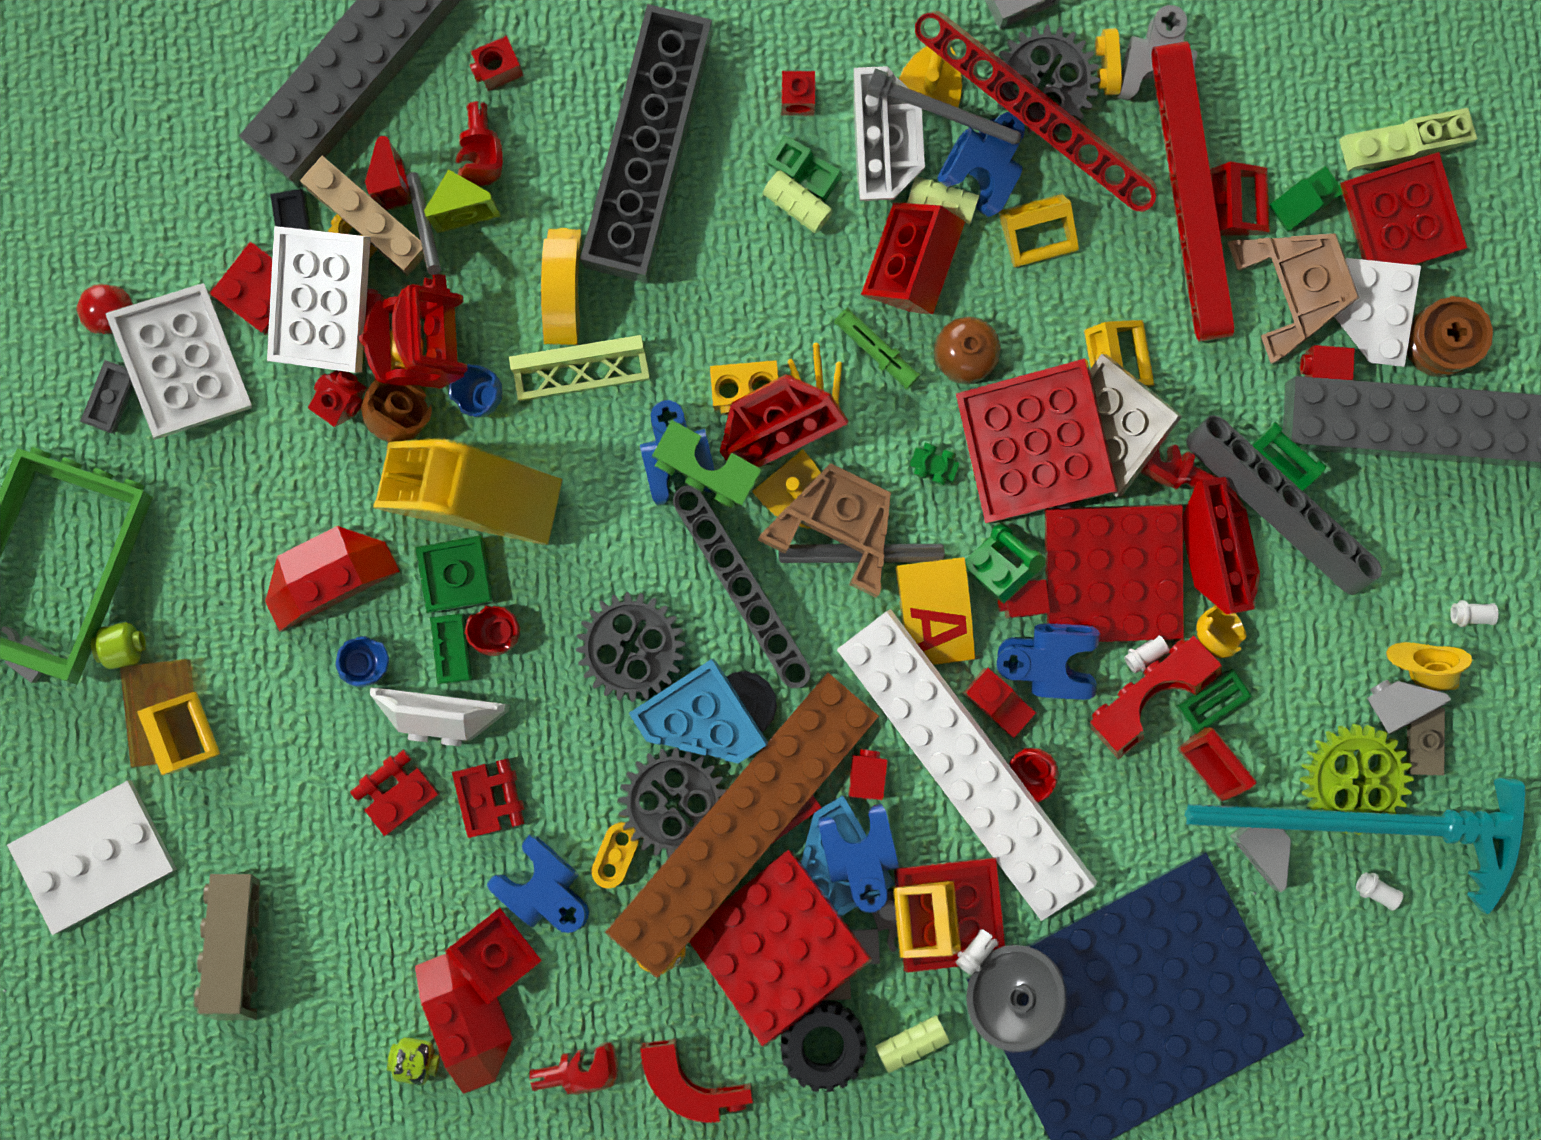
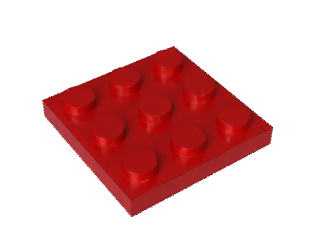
M1439 152L1340 183L1363 260L1414 265L1467 248Z
M990 857L894 869L896 887L954 881L961 948L959 952H964L981 929L992 936L991 940H997L998 945L992 951L1005 946L996 858ZM932 893L909 894L908 903L913 948L936 946L937 937ZM959 952L949 956L903 958L904 971L910 973L959 967L956 963L959 959Z

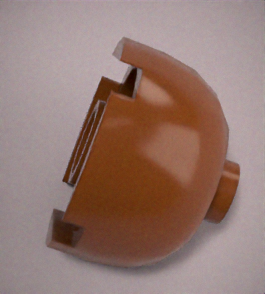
M970 316L957 318L945 325L937 336L934 347L935 362L939 370L948 376V379L965 385L979 383L989 376L999 363L1001 353L999 337L993 327L980 318Z
M375 380L365 393L361 411L364 424L368 430L378 439L389 443L414 439L429 422L432 408L431 405L428 408L424 400L427 395L417 385H392Z

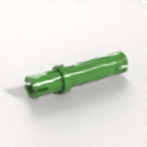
M848 307L835 319L834 324L838 325L858 346L866 351L879 364L878 368L882 372L886 370L906 390L921 376L919 372L917 373L899 356L901 352L897 348L892 349ZM858 331H860L870 342H868Z

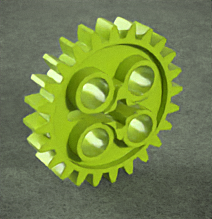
M1352 724L1349 732L1347 727L1340 725L1338 726V736L1327 731L1326 737L1328 742L1324 743L1315 740V744L1319 748L1317 753L1307 751V755L1313 761L1312 764H1302L1301 767L1308 770L1309 775L1301 777L1300 781L1309 784V788L1302 791V795L1313 798L1307 804L1308 808L1322 811L1397 814L1394 810L1396 806L1406 808L1407 805L1400 798L1402 795L1412 794L1409 789L1404 788V783L1413 781V777L1404 774V771L1412 767V765L1406 761H1400L1407 752L1400 748L1395 749L1398 741L1393 738L1386 740L1387 732L1378 730L1375 733V727L1366 725L1362 731L1361 726L1358 724ZM1356 749H1358L1359 752L1357 753V755H1356V757H1355V756H1354V751H1355ZM1377 754L1378 764L1370 770L1368 761L1371 756ZM1340 755H1344L1345 764L1343 768L1336 771L1334 766L1335 760ZM1359 774H1360V775H1361L1360 780H1356V781L1354 782V784H1353V783H1352L1353 779L1358 778V776H1359ZM1377 788V799L1369 803L1368 795L1370 791ZM1340 789H1344V800L1336 804L1334 799L1336 793ZM1357 801H1358V802H1359V807H1358L1357 809H1355L1354 807L1356 806Z

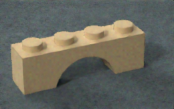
M321 156L300 180L303 186L327 208L340 216L362 236L370 237V243L406 276L424 258L421 240L325 157Z

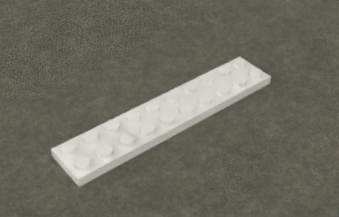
M891 609L837 649L993 858H996V862L1041 921L1096 885V879Z

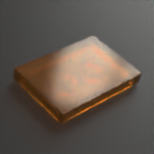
M190 659L120 667L131 768L157 765L137 712L194 692ZM187 704L164 712V717L181 760L201 754L199 735Z

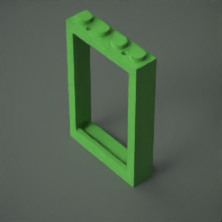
M31 447L29 452L17 448L0 488V558L36 472L131 504L69 659L67 660L0 637V659L78 685L92 651L91 639L96 637L97 631L102 626L153 497L144 491V485L133 480L125 479L124 483L112 480L114 475L103 470L94 468L93 472L90 473L81 470L82 464L67 458H62L61 462L50 459V453L38 448Z

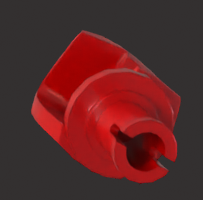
M476 101L468 103L466 106L468 130L459 134V144L462 149L457 154L455 162L457 164L464 161L472 162L466 163L462 168H459L458 175L477 186H486L493 184L500 178L503 168V154L498 134L488 129V105L481 102V109H478L479 104Z
M1176 444L1168 447L1167 460L1165 462L1161 460L1158 448L1140 472L1146 477L1175 490L1184 483L1195 488L1197 481L1219 478L1194 466L1195 455L1187 451L1181 457L1179 446Z
M612 1042L600 1044L595 1049L594 1060L588 1071L582 1067L585 1054L583 1049L578 1050L574 1057H572L571 1053L562 1054L559 1065L530 1069V1079L544 1077V1080L530 1083L532 1090L535 1092L541 1089L562 1086L568 1095H577L613 1087L618 1078V1060Z

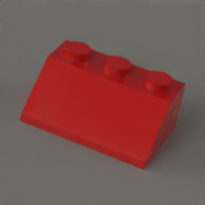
M893 202L861 295L908 312L933 315L965 221L941 205Z

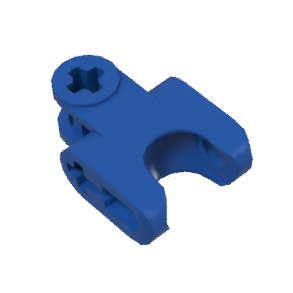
M1005 112L997 118L990 120L1018 131L1021 134V140L1023 139L1025 133L1024 124L1010 112ZM968 128L961 134L953 146L938 175V181L949 188L963 182L967 174L972 175L980 186V196L976 205L977 210L987 217H991L1002 210L1022 173L1023 167L1012 159L1019 143L1011 144L980 131L977 133L972 128Z
M671 400L661 401L652 409L651 423L656 441L640 444L652 499L657 506L667 503L670 497L668 492L670 475L655 467L657 460L652 458V454L667 429L665 422H659V419L663 418V412L669 411L671 416L677 415V418L673 419L675 422L687 428L682 408ZM705 429L693 431L702 436L695 449L697 463L706 470L714 471ZM706 487L704 488V491L707 493L713 492Z
M1036 625L1034 627V639L1012 637L1000 644L997 653V670L1001 676L1009 680L1032 681L1031 692L1039 697L1091 699L1097 693V683L1094 677L1090 674L1074 671L1067 664V660L1075 653L1095 650L1100 642V632L1093 626ZM1016 655L1018 661L1011 662L1010 656Z
M882 804L872 806L868 814L870 820L869 834L863 841L858 843L844 841L840 837L836 822L828 816L819 818L818 825L831 882L848 880L852 898L860 910L865 912L880 910L887 900L883 871L899 868L885 808ZM871 885L873 890H879V895L874 896L873 903H868L866 898L860 899V894L865 892L864 886Z
M529 834L523 841L522 849L533 862L534 873L531 880L527 884L521 885L511 881L505 875H494L487 882L488 889L527 925L535 927L544 917L559 931L565 933L574 932L584 926L589 918L588 905L569 888L579 877V874L543 840ZM574 907L577 910L574 913L577 921L572 919L567 922L564 919L567 914L564 908Z

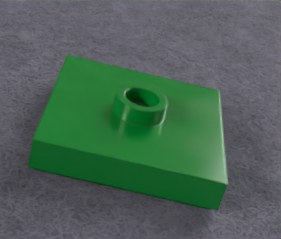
M482 535L415 547L426 613L494 602Z

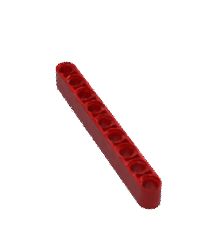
M931 11L917 19L915 33L922 43L1114 196L1135 211L1143 212L1153 206L1158 189L1151 178L940 11ZM928 18H934L938 21L940 32L937 36H930L926 33L924 26ZM954 39H960L965 43L967 49L964 57H957L951 52L950 47ZM980 60H986L992 65L993 73L991 77L983 78L978 74L977 64ZM1012 81L1018 85L1019 95L1017 98L1010 99L1004 95L1003 85L1005 82ZM1033 102L1041 103L1046 110L1045 117L1042 119L1032 118L1029 114V105ZM1060 123L1069 125L1072 130V137L1067 140L1059 139L1055 135V126ZM1086 144L1095 146L1098 150V158L1092 161L1084 159L1080 152L1081 147ZM1112 165H1118L1124 170L1125 177L1120 181H1112L1107 176V168ZM1144 186L1149 189L1151 198L1145 202H1139L1133 197V189Z
M1188 41L1154 46L1151 52L1152 68L1195 336L1198 342L1232 337L1234 335V320L1191 48Z

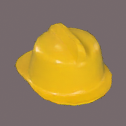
M1403 642L1390 646L1386 651L1387 659L1399 668L1408 670L1410 678L1417 685L1434 691L1458 689L1461 673L1472 664L1471 655L1465 650L1456 647Z

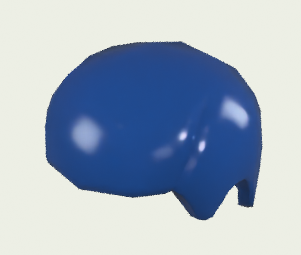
M467 364V372L464 373V377L450 383L449 397L459 406L462 413L470 417L484 418L493 413L502 401V383L497 375L488 368Z
M360 636L346 641L339 648L335 667L340 678L347 684L364 688L376 684L386 674L390 658L382 642H377L367 636Z

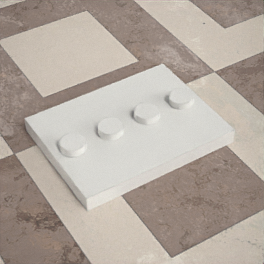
M274 226L267 361L353 373L362 372L364 346L360 343L359 336L364 332L370 237Z
M204 283L106 313L110 328L154 440L252 408Z
M132 780L112 788L7 844L52 935L58 934L177 870Z

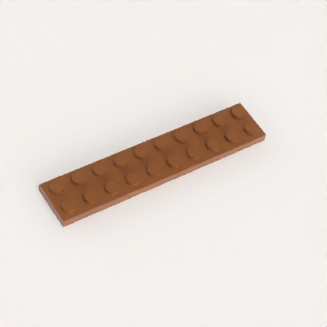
M827 672L768 741V745L761 749L605 933L658 979L879 716Z

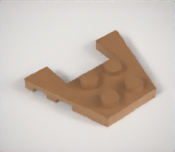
M1335 233L1284 238H1260L1255 240H1232L1228 242L1237 270L1239 271L1272 259L1294 323L1261 335L1271 364L1279 362L1360 298L1340 241Z
M830 463L761 533L758 541L786 553L799 524L802 523L863 554L849 585L876 598L881 591L880 580L884 563L883 552L885 535L887 534L891 492Z

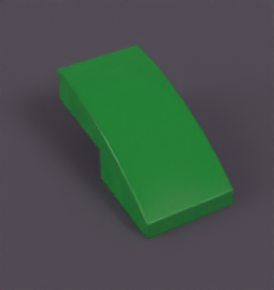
M786 135L783 136L767 160V164L776 171L781 170L802 187L807 188L814 196L821 198L823 202H826L843 176L840 169L816 157L811 149Z

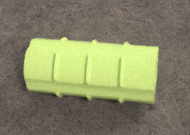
M781 170L774 174L763 190V195L774 202L775 206L778 205L788 213V216L791 215L801 225L806 226L815 234L826 224L833 209L821 201V198L814 196L807 188L802 187Z
M917 176L914 179L907 203L941 205L964 220L965 223L970 224L979 195L967 192L964 189L947 188L941 183L934 182L932 179L928 180Z
M935 1015L908 1030L905 1029L904 1032L894 1037H889L888 1040L875 1047L888 1073H891L932 1051L935 1052L936 1049L950 1042L938 1017Z

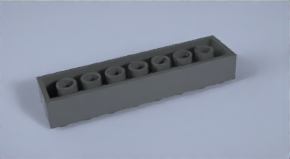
M356 0L240 133L239 137L250 149L299 189L302 185L300 182L302 177L321 156L326 157L461 0Z
M647 4L580 258L584 268L646 284L649 283L713 37L712 19Z
M1295 376L1285 383L1282 432L1302 450L1541 468V395Z

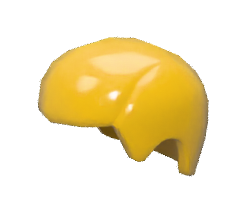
M1215 605L1205 611L1197 621V638L1213 656L1217 658L1231 657L1242 649L1239 647V644L1246 639L1247 635L1243 623L1236 613L1226 615Z

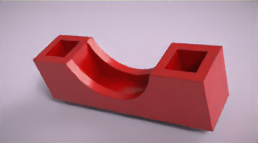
M1194 635L1187 641L1184 639L1178 641L1169 650L1171 655L1161 663L1157 660L1150 664L1143 672L1144 677L1136 684L1130 682L1118 692V699L1110 705L1107 703L1101 705L1092 714L1091 717L1093 719L1090 721L1092 731L1118 760L1144 739L1140 719L1142 710L1150 698L1159 692L1170 689L1184 690L1197 695L1222 674L1220 662Z

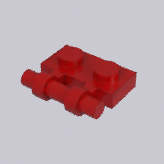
M405 749L396 756L390 755L383 761V766L373 774H366L359 779L360 784L350 791L351 795L358 802L368 794L372 797L374 802L364 811L384 837L440 794L420 767L416 768L409 775L407 774L403 766L410 762L412 758ZM393 775L399 783L384 794L379 785Z
M509 758L496 761L499 774L489 776L487 764L452 772L467 838L502 830L499 816L509 814L512 827L525 824L522 810H525L523 800H519L515 781L518 779L516 771L511 769ZM501 784L506 804L497 806L492 786Z

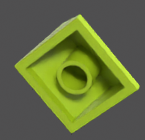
M449 169L424 209L426 218L437 233L501 216L499 208L488 191Z

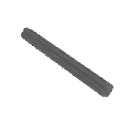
M790 544L786 553L779 551V562L859 563L863 554L845 544ZM884 544V563H917L944 560L945 550L942 544Z

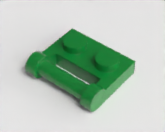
M1275 421L1251 445L1303 491L1325 471L1327 466L1320 460L1315 461L1282 432L1283 428ZM1270 443L1276 444L1306 472L1303 474L1276 451Z
M1000 523L994 526L990 537L965 559L967 573L1004 604L1044 567L1046 559L1037 550L1029 549L1012 535L1013 532L1008 526ZM1006 546L1023 560V564L1019 568L1015 567L998 551Z

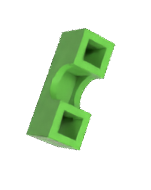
M671 420L652 454V458L657 460L655 467L669 475H673L675 471L687 477L684 483L700 492H703L706 487L716 493L714 498L716 501L731 509L734 504L742 506L762 469L731 453L726 464L718 470L710 471L702 468L695 459V449L702 436Z

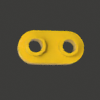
M1117 28L1103 29L1101 36H1096L1095 40L1096 56H1101L1102 68L1098 69L1097 78H1100L1098 89H1103L1105 95H1119L1122 84L1119 32Z
M618 822L612 825L607 830L599 848L591 872L593 880L600 887L614 888L624 880L639 844V839L634 842L630 841L635 833L634 829L623 830V826L627 822ZM621 832L626 833L629 837L626 845H620L617 842L616 837ZM606 864H612L615 867L616 873L614 876L609 877L605 875L604 866Z

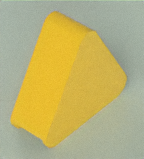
M438 439L395 441L387 444L386 458L373 508L408 517L548 545L563 479L460 443Z

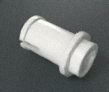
M1460 600L1451 607V621L1460 627H1465L1467 624L1495 625L1498 621V607L1494 603L1468 604L1467 601Z
M1159 635L1156 639L1147 641L1135 650L1130 648L1124 659L1132 672L1137 673L1140 671L1143 673L1146 666L1163 655L1168 654L1169 647Z
M1365 872L1357 881L1356 890L1360 892L1361 897H1370L1391 911L1397 909L1403 899V893L1400 890H1396L1379 880L1378 875L1375 873L1369 874Z
M981 929L964 952L958 953L957 965L969 975H973L975 971L980 972V965L994 947L998 945L997 940H991L992 936Z

